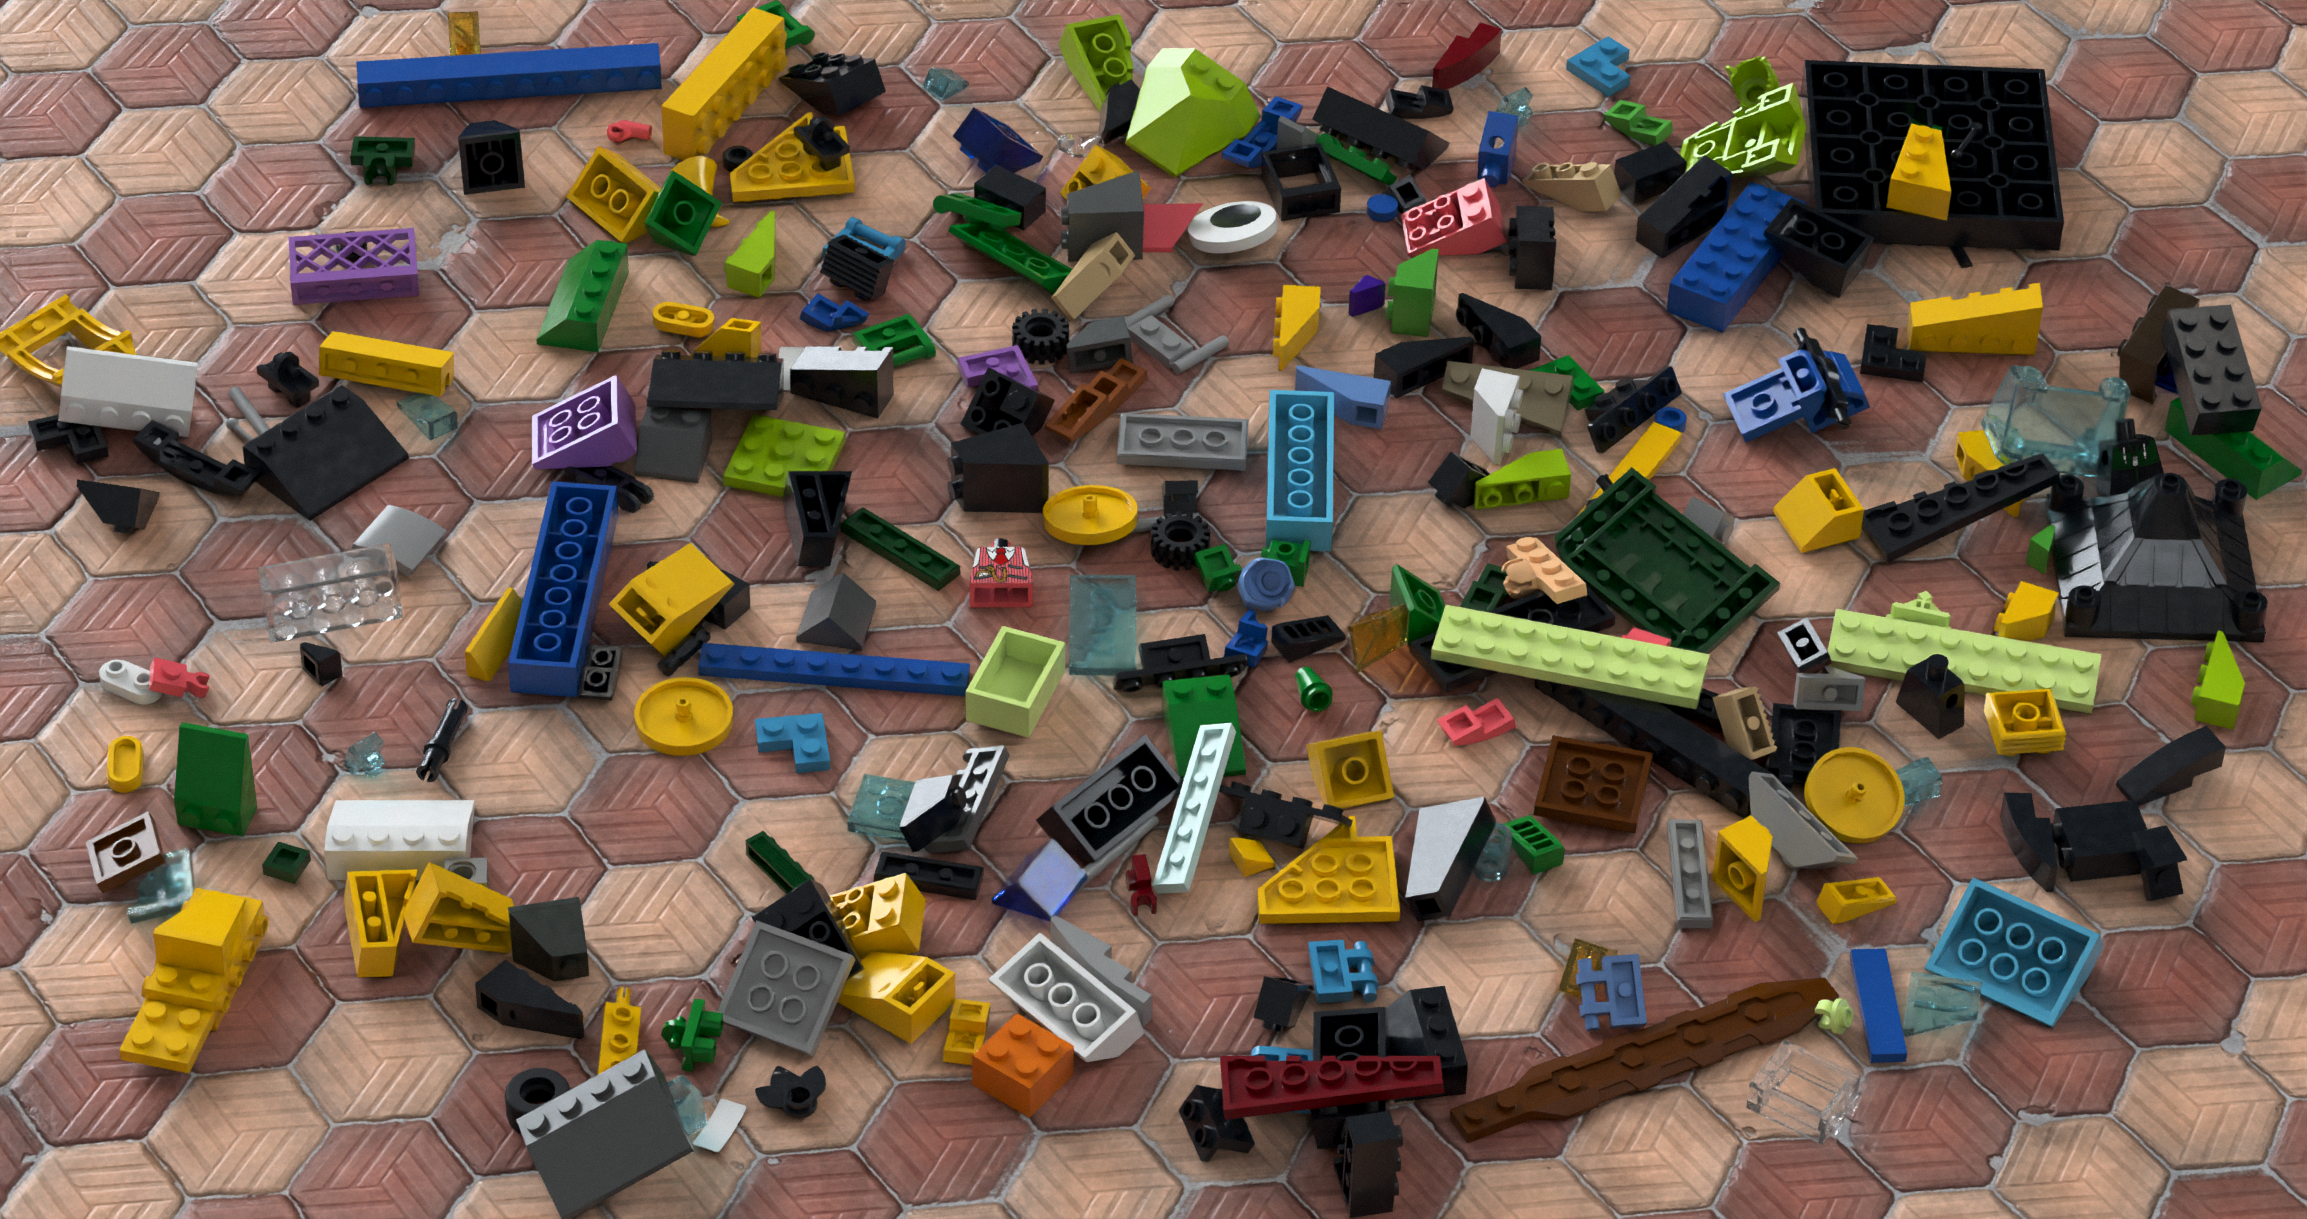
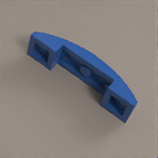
M1275 96L1262 110V120L1242 141L1235 139L1223 151L1222 158L1250 168L1260 166L1262 164V152L1277 150L1278 120L1280 116L1296 123L1302 112L1303 105Z

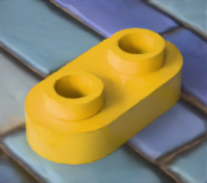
M662 302L657 304L652 311L653 325L658 330L702 338L712 333L715 327L713 312L704 307L676 302Z

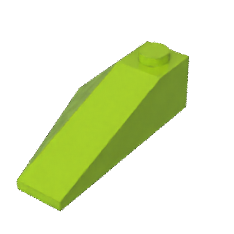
M1121 14L1066 24L1058 46L1069 70L1101 113L1102 105L1107 97L1105 95L1107 90L1116 83L1121 85L1130 79L1133 80L1132 72L1134 68L1130 51L1132 47L1131 36Z

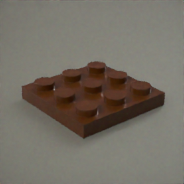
M1552 735L1533 815L1636 833L1652 766L1653 753Z

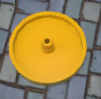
M1083 485L1068 488L1051 496L1043 507V524L1046 531L1056 539L1071 544L1099 545L1110 543L1127 536L1135 529L1138 523V506L1135 499L1128 493L1109 486Z
M679 677L664 680L648 688L637 700L634 709L635 729L640 739L647 746L658 752L674 756H690L704 753L721 744L731 732L733 726L732 702L726 692L719 686L703 679Z
M1843 747L1826 753L1813 766L1805 783V801L1808 810L1838 840L1844 842L1865 844L1881 839L1893 829L1904 809L1905 794L1898 774L1886 760L1866 749Z

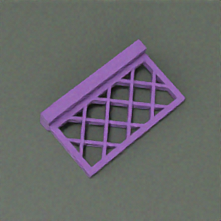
M414 228L288 237L293 305L419 296ZM409 239V242L401 249L391 244L395 240ZM364 242L376 244L369 252L360 247ZM337 244L346 246L338 254L328 249L332 245ZM296 247H311L314 250L304 256L296 251ZM383 250L393 254L385 262L376 257ZM352 252L362 257L354 264L345 259ZM321 254L330 259L323 266L313 261ZM399 260L409 264L407 266L393 267ZM368 262H371L372 264L378 267L361 269ZM337 264L347 269L339 271H330ZM305 267L315 271L312 273H299Z

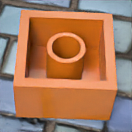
M1018 1013L972 1055V1085L1029 1118L1074 1075V1046Z

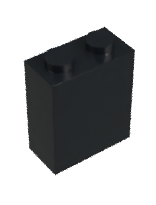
M2136 800L2055 809L2053 823H2050L2053 842L2058 849L2060 867L2066 869L2070 882L2141 874L2133 833L2146 830L2147 827Z

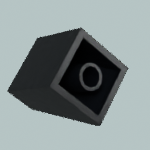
M1024 423L951 443V457L947 459L948 468L951 473L948 491L951 499L957 500L964 512L1043 513L1044 504L1049 497V462Z

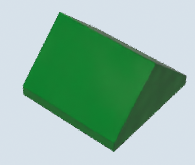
M672 170L659 192L644 225L655 243L696 256L722 202Z
M1398 564L1392 567L1390 604L1408 647L1410 642L1437 632L1445 604L1439 590Z

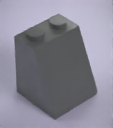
M1132 172L1067 194V206L1061 207L1062 225H1067V231H1061V249H1067L1068 262L1079 261L1092 243L1115 232L1120 235L1135 254L1133 260L1143 259L1144 208L1139 172Z

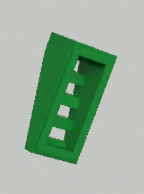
M1531 815L1500 825L1499 830L1532 875L1563 865L1565 848L1556 837Z

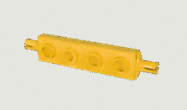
M619 987L616 990V1003H605L597 1075L637 1054L641 1007L630 1005L632 991L628 987H626L624 997V987Z

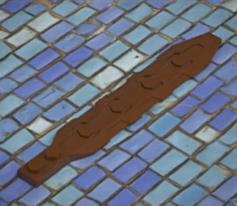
M1826 978L1759 983L1729 994L1726 999L1694 1011L1685 1010L1666 1017L1664 1022L1631 1034L1623 1033L1604 1040L1601 1045L1569 1057L1560 1056L1533 1066L1514 1086L1450 1109V1120L1466 1143H1470L1529 1120L1568 1119L1598 1108V1104L1632 1091L1641 1092L1661 1084L1662 1080L1691 1069H1702L1719 1063L1726 1056L1756 1045L1764 1046L1797 1034L1820 1015L1815 1013V1008L1820 1000L1834 1002L1839 998V994Z

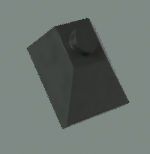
M579 897L508 907L513 962L552 981L589 976L587 946Z

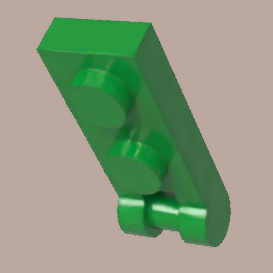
M1322 133L1316 140V144L1321 143L1329 157L1387 186L1395 183L1398 178L1389 171L1391 168L1389 164L1377 158L1371 162L1365 159L1366 153L1353 146H1350L1348 150L1345 149L1340 141L1328 133Z
M961 193L939 195L933 201V207L937 213L956 212L964 215L963 219L969 222L989 223L988 227L994 230L1005 231L1009 226L1020 225L1022 213Z

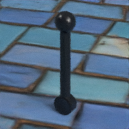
M1974 122L1971 124L1970 133L1958 149L1951 152L1952 160L1959 161L1962 159V152L1974 136L1982 133L1983 125L1981 123Z

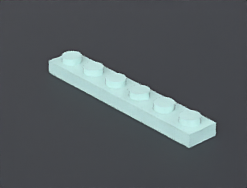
M1232 723L1200 725L1152 884L1157 894L1189 892L1235 738L1236 730Z

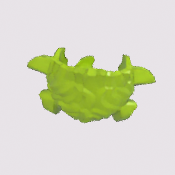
M1758 56L1757 58L1754 57L1741 61L1739 65H1736V68L1729 65L1725 67V71L1730 77V84L1736 93V98L1740 101V108L1742 107L1744 111L1760 103L1758 97L1780 88L1774 69L1771 68V63L1766 57Z

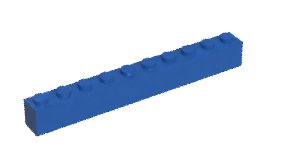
M658 43L356 62L360 108L662 89Z

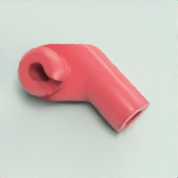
M628 120L612 123L607 128L608 139L615 143H621L631 138L650 140L652 135L651 125Z

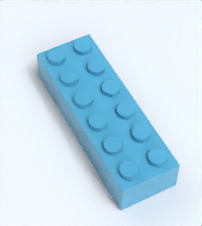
M1270 390L1266 507L1267 548H1270L1272 540L1303 544L1304 540L1311 541L1310 551H1331L1333 530L1334 392Z

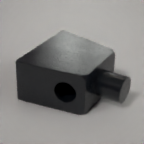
M1933 654L1929 658L1910 667L1905 674L1896 699V703L1937 739H1941L1964 726L1965 685L1958 676L1948 669L1949 661L1947 657L1941 654Z

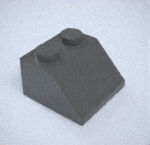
M647 406L640 425L635 475L699 483L712 444L711 412L676 407Z

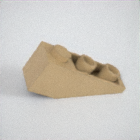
M1567 162L1561 165H1549V163H1540L1534 166L1532 172L1522 180L1524 186L1581 212H1606L1622 197L1611 164L1590 162L1573 165V163Z
M1117 232L1092 243L1051 298L1069 321L1074 320L1124 272L1135 257V254Z

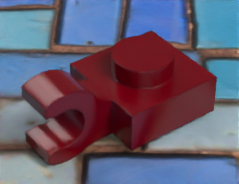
M1146 854L1133 855L1132 870L1126 871L1128 891H1134L1130 899V911L1133 916H1138V906L1140 905L1149 906L1151 914H1156L1157 897L1152 891V879Z

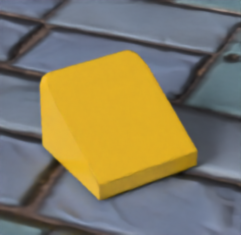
M1237 837L1229 839V856L1244 877L1275 867V862L1259 840Z

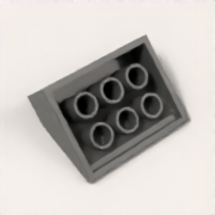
M645 1049L516 1119L525 1145L561 1219L575 1217L694 1151L664 1073Z

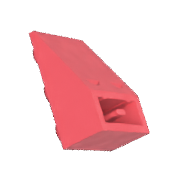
M1485 178L1467 184L1463 188L1442 195L1433 201L1419 207H1414L1401 214L1407 252L1410 257L1418 256L1431 249H1439V256L1481 254L1507 242L1500 204Z

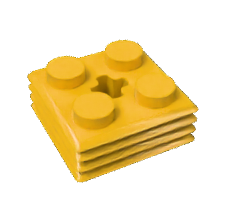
M2051 689L1986 694L1987 698L1985 699L1986 703L1983 710L1999 755L2016 756L2020 753L2034 752L2048 754L2051 751L2064 750L2063 745H2065L2064 741L2066 740L2065 736L2067 733Z

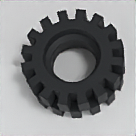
M1032 309L1031 314L1025 311L1022 313V317L1017 316L1015 318V322L1012 325V346H1019L1024 358H1028V363L1034 364L1035 360H1038L1039 365H1045V360H1048L1051 364L1055 363V357L1061 360L1063 354H1067L1068 321L1065 322L1063 315L1058 317V312L1056 311L1048 314V309H1042V313H1038L1037 309Z
M1177 511L1176 516L1167 513L1165 514V519L1160 516L1157 519V523L1152 525L1151 555L1155 557V561L1158 564L1163 562V567L1167 569L1170 565H1174V570L1179 571L1180 566H1184L1185 570H1191V564L1197 568L1194 560L1195 553L1210 548V529H1208V523L1206 521L1202 522V517L1200 516L1193 519V513L1187 512L1186 516H1182V511ZM1173 540H1186L1188 542H1175Z

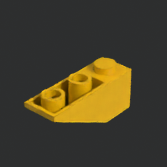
M1283 285L1282 298L1276 297L1275 316H1281V318H1275L1274 336L1280 338H1274L1273 357H1279L1278 370H1284L1318 332L1321 287Z
M1995 429L1957 433L1954 458L1962 477L1966 481L1973 480L1976 474L1995 470L2001 466L2013 463L2009 462L2006 456L2005 443L1999 440ZM2025 499L2004 508V510L2011 516L2018 517L2020 504L2024 503Z

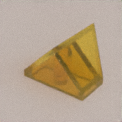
M1406 603L1372 612L1347 627L1350 633L1357 673L1406 644L1408 607Z

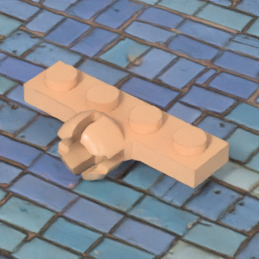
M1524 537L1517 540L1516 543L1506 546L1509 561L1502 566L1501 571H1506L1508 575L1503 584L1511 598L1521 599L1534 593L1536 589L1542 590L1556 604L1587 595L1586 583L1536 537Z

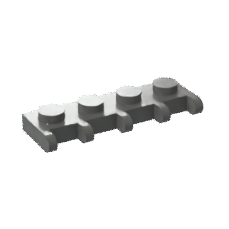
M1005 745L965 750L963 760L968 765L966 769L957 770L954 777L959 786L965 791L966 806L963 808L958 824L925 846L924 849L927 852L939 853L970 849L1010 756Z

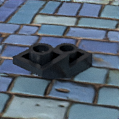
M588 645L585 666H582L578 698L613 699L621 667L622 647Z

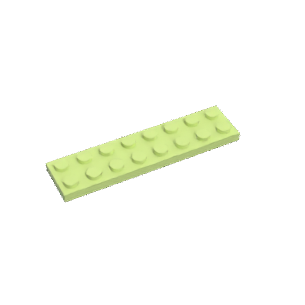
M1445 605L1431 650V659L1692 709H1697L1710 654L1451 605Z
M1836 609L1828 646V653L1831 658V664L1828 666L1847 672L1903 681L1910 667L1929 658L1933 654H1941L1947 657L1949 661L1948 669L1963 681L1965 692L1986 695L1987 693L2051 689L2058 708L2092 714L2102 654Z

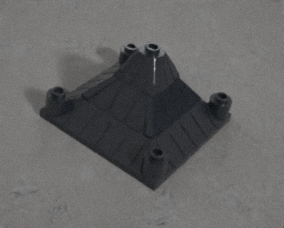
M2164 473L2155 475L2137 484L2124 494L2088 498L2083 497L2084 484L2079 478L2071 474L2060 475V482L2051 487V493H2047L2045 505L2048 525L2056 527L2052 553L2065 637L2215 641L2219 630L2223 631L2227 641L2264 642L2266 634L2264 620L2268 601L2256 589L2243 517L2247 496L2245 485L2236 479L2221 480L2215 485L2212 500H2206L2195 496L2190 485L2182 476L2175 473Z

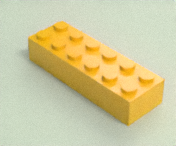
M753 7L661 105L664 154L680 160L708 154L714 143L725 135L726 130L734 121L739 120L745 109L752 105L757 96L770 86L771 81L776 75L785 69L788 57L785 55L787 32L785 31L784 17Z

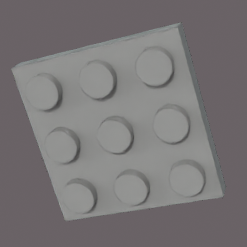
M756 920L717 1013H723L725 1025L814 1057L855 962V958L851 954Z

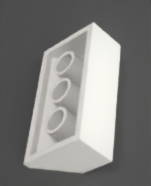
M67 346L58 421L141 431L153 420L178 432L179 436L189 437L198 363Z
M1041 933L1036 935L989 978V982L1047 1031L1074 1046V1053L1085 1062L1119 1057L1144 1034L1135 1009Z

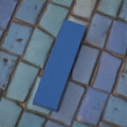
M1886 948L1851 949L1849 958L1870 1063L1906 1062L1907 1050Z

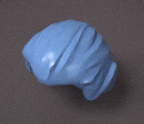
M1260 557L1252 560L1241 570L1242 572L1238 580V591L1246 608L1269 612L1282 608L1290 600L1295 583L1291 571L1284 561Z

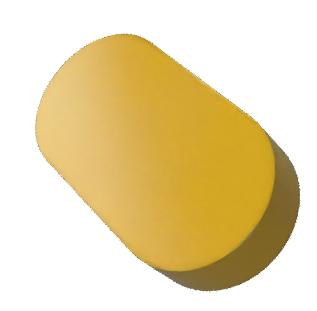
M121 736L111 741L108 746V785L116 792H132L139 788L143 782L144 754L142 743L139 739L133 736Z

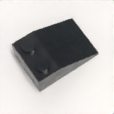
M1793 198L1787 202L1764 230L1763 234L1812 285L1838 298L1866 265L1874 238Z

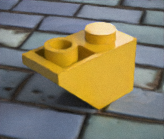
M730 318L694 351H712L713 356L725 357L726 352H744L745 357L757 358L758 353H761V322Z
M2021 581L2016 592L2008 594L2004 607L2006 612L2005 614L2001 612L1998 614L1994 631L1999 633L1998 637L2027 642L2044 638L2055 617L2059 592Z

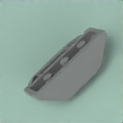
M1751 772L1748 777L1751 816L1770 831L1773 836L1771 848L1776 849L1782 855L1781 859L1787 866L1795 870L1800 868L1818 870L1856 863L1858 857L1838 840L1773 774Z

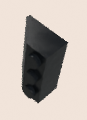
M1445 986L1407 991L1386 1008L1390 1033V1056H1440L1444 1093L1394 1099L1395 1103L1466 1094L1468 1062Z

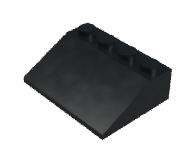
M662 350L661 355H656L653 359L647 406L777 410L784 397V359L777 358L776 353H758L757 358L745 357L744 352H726L725 357L713 356L712 351H694L693 356L681 355L680 350Z
M343 385L330 391L242 446L244 464L260 472V477L255 482L309 521L409 459L406 450L366 402Z

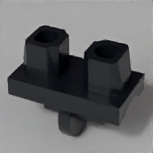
M828 117L812 118L809 125L794 127V136L803 143V150L808 155L816 156L820 160V166L825 171L839 167L841 165V156L850 153V146L834 131V123Z
M280 352L273 357L271 362L258 365L257 374L268 381V388L275 393L283 392L288 396L289 403L299 408L311 400L310 391L319 387V379L299 365V357L294 353Z

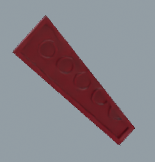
M1220 1056L1225 1120L1444 1093L1440 1056H1359L1355 1061H1340L1336 1056H1322V1061H1302L1301 1056H1287L1286 1061H1266L1265 1056Z

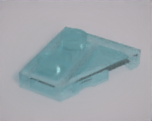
M1911 971L1903 1035L1908 1037L1977 1020L1982 982Z

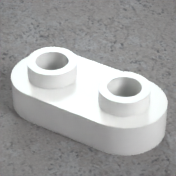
M118 659L111 660L100 668L101 686L108 692L141 705L154 703L162 696L160 692L149 690V670Z

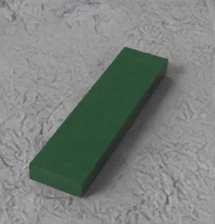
M864 507L841 523L842 533L937 591H940L961 574L960 565Z

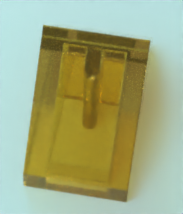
M478 11L448 13L450 56L481 54Z
M1575 938L1559 991L1582 998L1581 987H1578L1576 984V974L1579 973L1577 960L1589 958L1592 961V970L1601 971V959L1603 956H1615L1618 954V950L1587 939ZM1601 984L1594 985L1595 995L1597 994Z

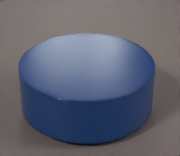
M1377 194L1368 199L1367 215L1371 219L1378 222H1387L1397 216L1398 202L1394 197L1386 194Z
M1665 407L1655 413L1654 422L1682 433L1686 429L1687 417L1680 409Z

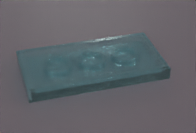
M1070 575L1069 675L1115 676L1119 672L1136 670V575Z

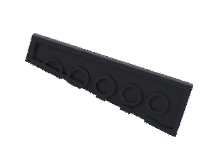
M2044 453L2001 466L1995 470L1976 474L1973 480L1962 484H1956L1955 481L1945 484L1943 490L1928 495L1925 491L1914 494L1912 500L1897 505L1895 501L1864 510L1862 530L1889 563L2059 483L2060 473Z

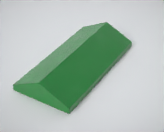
M973 222L951 225L948 232L963 244L1053 295L1072 270L1008 232L989 228V223Z

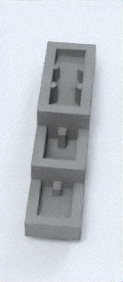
M1054 915L1051 918L1050 941L1135 1009L1140 1023L1144 1027L1152 1019V994L1132 984V970L1111 959L1112 946Z

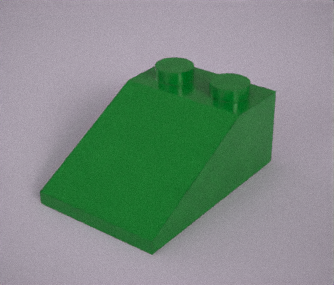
M1230 674L1163 681L1162 713L1176 773L1182 781H1184L1200 725L1232 723L1236 734L1223 777L1246 775L1236 698Z
M181 723L179 727L174 794L177 825L244 837L257 810L248 734Z

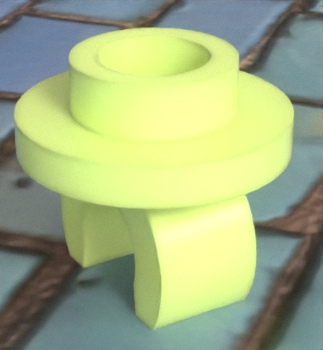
M1837 998L1834 1002L1820 1000L1815 1008V1013L1823 1014L1818 1023L1819 1027L1823 1029H1831L1835 1034H1843L1846 1028H1849L1852 1024L1853 1010L1849 1007L1846 999Z

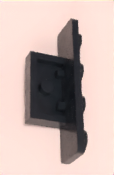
M1672 366L1664 367L1648 380H1633L1631 377L1621 379L1616 382L1615 388L1608 393L1596 397L1595 403L1585 409L1588 421H1592L1588 424L1587 428L1597 453H1604L1653 416L1659 409H1662L1681 395L1682 391Z
M1205 634L1140 643L1138 649L1143 669L1116 673L1112 684L1114 690L1123 689L1124 692H1135L1142 689L1143 686L1156 684V687L1162 688L1163 681L1229 674L1230 677H1234L1245 670L1248 657L1247 654L1210 659Z
M1232 782L1231 787L1220 785V793L1230 798L1246 801L1237 830L1241 834L1304 849L1313 818L1347 827L1352 825L1353 820L1343 816L1344 810L1335 806L1324 804L1323 809H1317L1312 807L1313 802L1299 797H1293L1292 802L1281 800L1282 794L1262 789L1261 794L1252 793V787L1238 782Z

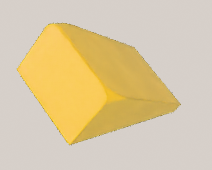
M1880 877L1825 883L1817 899V905L1832 924H1839L1896 904L1898 899Z

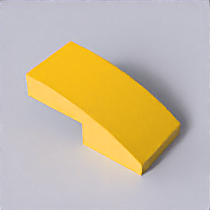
M955 999L950 1016L949 1033L943 1050V1062L972 1065V1055L985 1042L991 1003Z

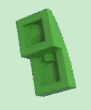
M1619 100L1604 114V120L1622 133L1650 145L1660 144L1673 132L1672 121L1647 116L1645 105Z

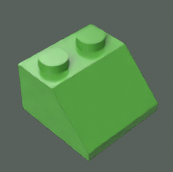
M1431 249L1399 264L1396 277H1390L1388 296H1393V301H1388L1386 320H1392L1391 333L1429 337L1436 297L1439 249Z

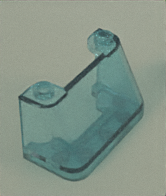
M2011 365L1981 425L1994 455L2005 465L2044 453L2059 473L2097 477L2099 443L2116 438L2115 421L2125 419L2131 395L2126 380L2118 377L2104 378L2098 387L2099 392L2047 386L2045 379L2038 369L2031 366Z

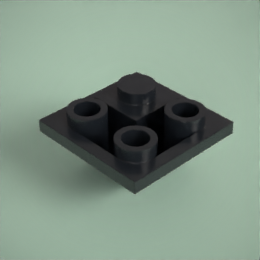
M988 367L960 425L981 435L1024 423L1031 436H1033L1042 428L1055 399Z

